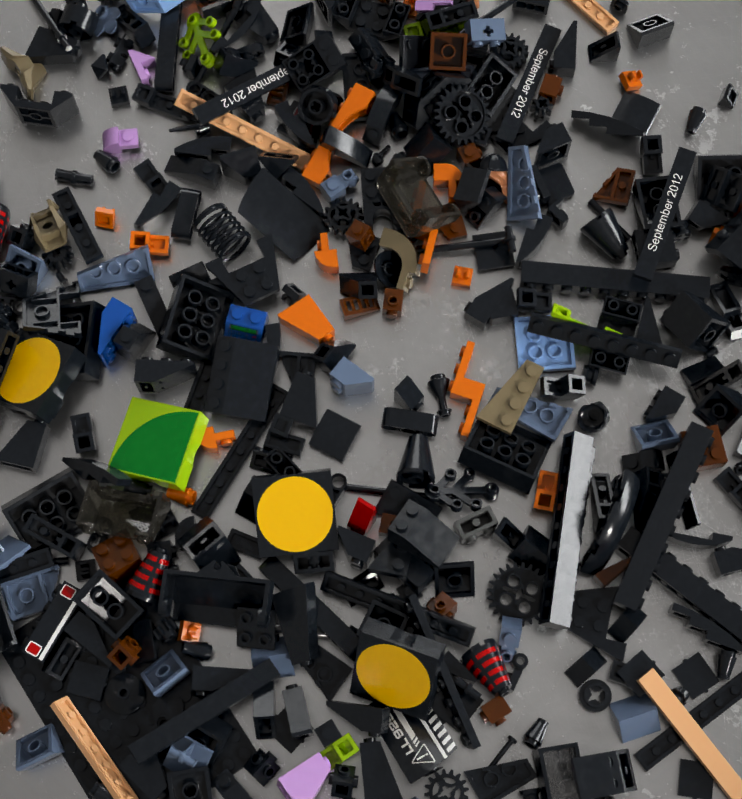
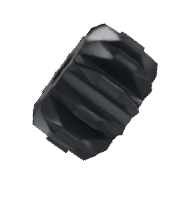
M66 243L62 247L42 253L41 257L51 271L56 268L58 272L62 267L67 270V264L72 265L71 259L74 258L72 247L67 246Z

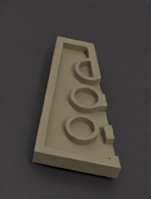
M527 359L476 416V419L511 436L544 367Z

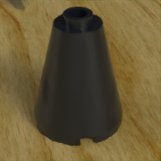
M610 207L580 229L584 235L613 260L616 258L621 260L628 254L626 252L629 249Z
M420 432L409 436L396 474L397 482L402 485L403 482L409 484V488L421 489L430 483H435L429 440L427 436Z

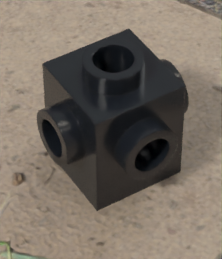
M26 223L11 225L5 243L13 244L23 250L33 249L36 241L34 239V230L31 229L32 226Z
M261 748L243 766L262 786H265L280 770V767L275 763L277 758L270 751L265 753Z
M335 764L334 772H330L328 784L332 785V797L351 799L353 788H357L359 777L355 775V766Z

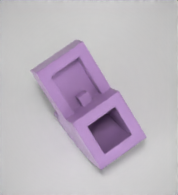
M416 0L415 11L417 13L431 12L435 10L436 6H452L454 0Z
M112 127L105 130L102 134L103 151L108 154L122 153V149L139 148L137 128L119 130L118 127Z

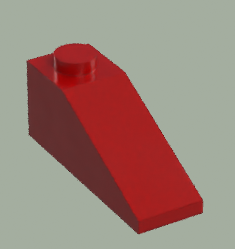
M359 497L348 521L347 529L366 536L376 521V507Z

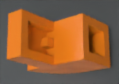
M433 163V188H448V204L455 202L453 198L462 175L461 171L452 164Z

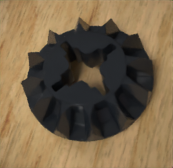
M591 679L580 688L579 699L582 706L589 711L600 712L609 706L612 693L605 682ZM592 690L593 692L602 691L598 696L599 701L596 699L589 701L592 696Z

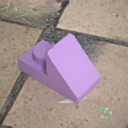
M132 49L128 50L130 60L140 82L150 86L148 79H151L148 70L156 67L155 58Z

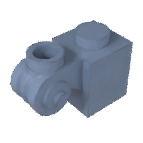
M352 169L344 170L338 176L334 174L320 183L321 194L328 203H336V198L341 201L343 197H346V188L348 186L349 188L355 187L359 178Z
M502 616L498 645H500L499 651L503 662H512L513 656L517 654L515 648L519 647L522 633V619Z

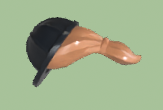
M498 154L483 156L479 165L472 168L490 170L489 178L500 185L501 192L507 197L508 168L505 160Z

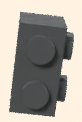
M490 505L455 521L453 528L460 537L461 544L465 542L470 544L478 540L477 536L482 534L487 536L493 533L498 525V521Z

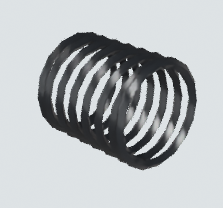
M216 203L206 208L193 224L194 232H198V237H202L203 242H207V247H211V252H215V256L221 257V259L232 252L241 243L244 236H247L238 251L230 257L222 259L223 262L230 261L241 254L251 240V234L245 231V227L241 226V223L237 221L236 217L232 215V212L228 211V208L223 203ZM222 209L221 212H218V213L214 214L213 216H211L210 218H208V219L202 224V226L200 227V229H197L198 224H199L207 215H209L210 213H212V212L215 211V210ZM233 224V226H232L231 228H229L228 230H226L229 225ZM237 229L236 233L229 236L233 232V230ZM236 240H238L229 250L226 251V249H227L232 243H234Z

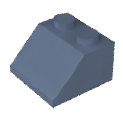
M344 356L329 373L331 389L337 394L342 393L344 396L372 393L374 391V378Z

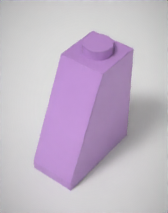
M320 752L278 778L277 787L286 799H315L330 774L331 764L326 756L322 757Z

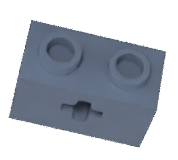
M504 18L469 19L464 23L465 33L468 34L467 45H472L474 48L488 44L490 47H498L506 40Z

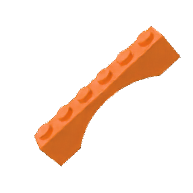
M355 83L354 87L348 90L345 102L340 104L338 114L335 118L331 119L329 125L343 131L350 123L367 115L375 102V91ZM320 145L312 151L309 163L305 164L301 171L302 176L308 183L320 189V183L332 176V151Z

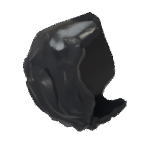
M600 401L590 405H583L578 411V426L589 433L601 431L610 420L608 409Z

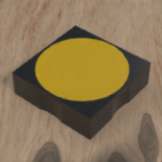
M20 328L17 333L20 336L0 386V405L12 410L22 411L29 417L49 424L62 403L67 389L74 382L87 357L74 346L37 333L24 332L23 328Z
M331 468L308 470L295 474L279 473L251 477L259 558L339 550Z
M369 617L359 634L350 693L426 721L434 705L438 686L437 677L442 667L446 644L421 635L405 632L396 626Z

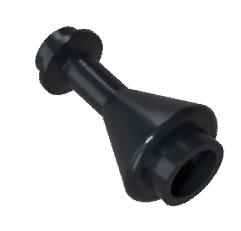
M445 374L432 375L427 383L438 398L440 410L437 411V414L440 418L448 417L451 415L450 412H452V409L447 408L445 398L450 379L446 378Z

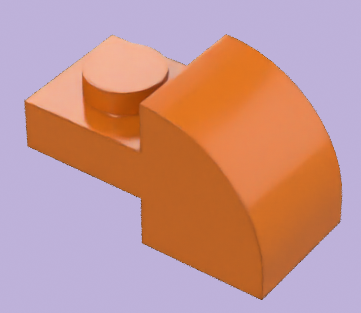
M131 231L129 249L132 251L148 244L150 255L168 256L170 237L150 235V232Z
M320 233V240H317L318 251H314L316 264L324 272L331 274L339 273L337 249L329 250L327 233Z
M213 426L206 427L200 447L209 453H219L218 445L226 447L236 441L234 430L215 433Z
M545 470L539 471L533 508L553 512L558 473Z

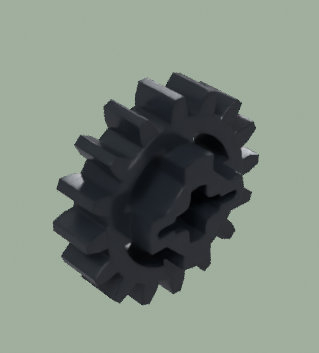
M513 33L510 36L506 34V40L500 46L490 47V52L495 54L513 71L516 66L520 69L521 65L526 63V58H528L529 54L527 52L528 45H525V39L520 41V35L515 38Z
M343 197L342 201L336 198V203L329 202L330 208L325 207V213L323 214L324 224L328 226V231L334 230V235L340 232L342 237H344L346 231L353 223L354 214L356 215L355 219L361 222L364 220L362 207H359L358 202L353 204L352 198L349 201H346L345 197Z
M442 769L441 775L437 771L434 772L436 778L429 777L428 780L431 784L425 785L429 792L424 793V796L430 797V799H455V792L460 789L459 799H468L464 792L468 791L469 788L463 787L466 780L460 781L461 774L459 773L454 776L452 769L449 774H446L445 769ZM443 778L453 779L455 783H446ZM437 782L438 792L433 795V786ZM445 786L446 789L455 787L449 793L451 797L448 798L446 795L438 797L443 792L442 787Z

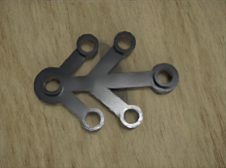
M449 468L437 484H429L424 490L427 500L430 502L440 500L449 506L453 512H460L463 503L474 512L481 509L482 501L478 498L471 499L467 495L483 494L486 499L495 500L499 494V487L493 482L482 487H464L475 478L476 472L472 468H466L463 476L451 488H444L449 482L456 479V471ZM452 495L457 499L452 500L448 496Z

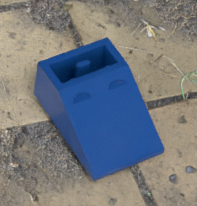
M114 297L111 298L103 310L101 317L98 355L106 367L116 357L117 348L113 339L121 327L126 324H137L133 309Z

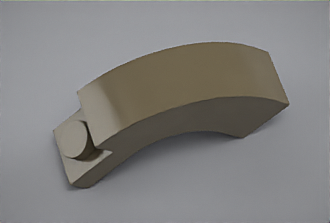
M384 227L379 246L384 250L399 254L402 260V269L396 288L404 290V293H408V290L413 285L412 276L420 277L421 265L418 264L419 253L412 242L403 234Z

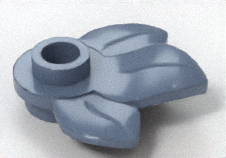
M100 5L95 10L100 15L94 32L96 37L104 31L108 34H113L117 29L116 19L121 15L119 8L115 6L110 8L107 5Z

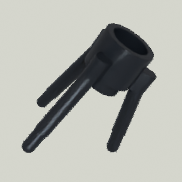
M197 122L169 129V132L194 128L196 136L200 135L201 137L199 138L208 137L207 134L211 133L209 123L200 126Z

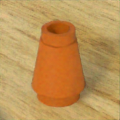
M168 488L166 497L188 507L189 505H194L197 492L192 488H186L185 492Z

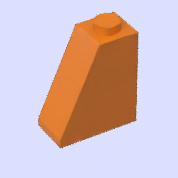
M309 294L277 314L278 320L282 325L319 346L322 342L331 341L334 338L333 336H335V329Z

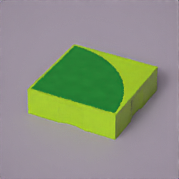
M132 397L108 465L138 481L153 482L162 487L185 492L193 468L194 457L201 445L209 419L201 411Z

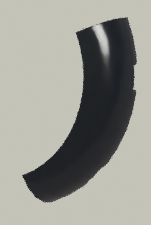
M627 469L623 471L616 482L611 499L612 504L600 526L601 529L598 532L597 538L593 540L583 556L580 572L593 575L603 570L623 536L640 488L639 478Z

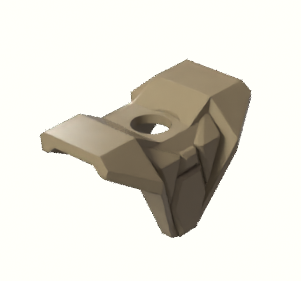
M5 46L0 47L1 58L4 64L20 78L22 92L26 98L34 101L35 90L47 74L45 67L41 63H33L29 56L19 54Z
M51 199L46 200L49 206L47 209L37 213H30L29 225L33 226L34 239L45 253L62 247L67 243L68 226L57 212L60 207ZM47 223H52V224H53L50 228H48V229H43V226H44L45 224H47Z

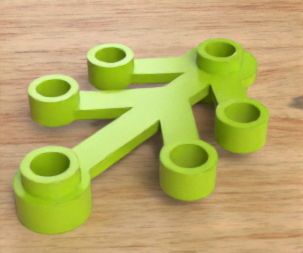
M197 12L189 15L187 18L188 29L185 37L180 38L178 41V46L185 50L182 58L189 60L191 54H194L197 46H199L201 64L206 68L214 66L216 56L208 51L204 38L217 41L221 37L220 31L212 29L217 24L215 18L208 16L205 19ZM202 26H207V27H209V28L212 29V30H211V31L201 30V27H202ZM193 32H194L195 35H194L193 40H192L191 45H190V39H191V37H192V35H193Z

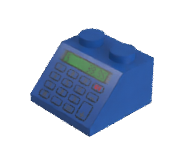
M231 304L225 323L224 336L263 343L266 332L265 325H268L269 322L268 312Z

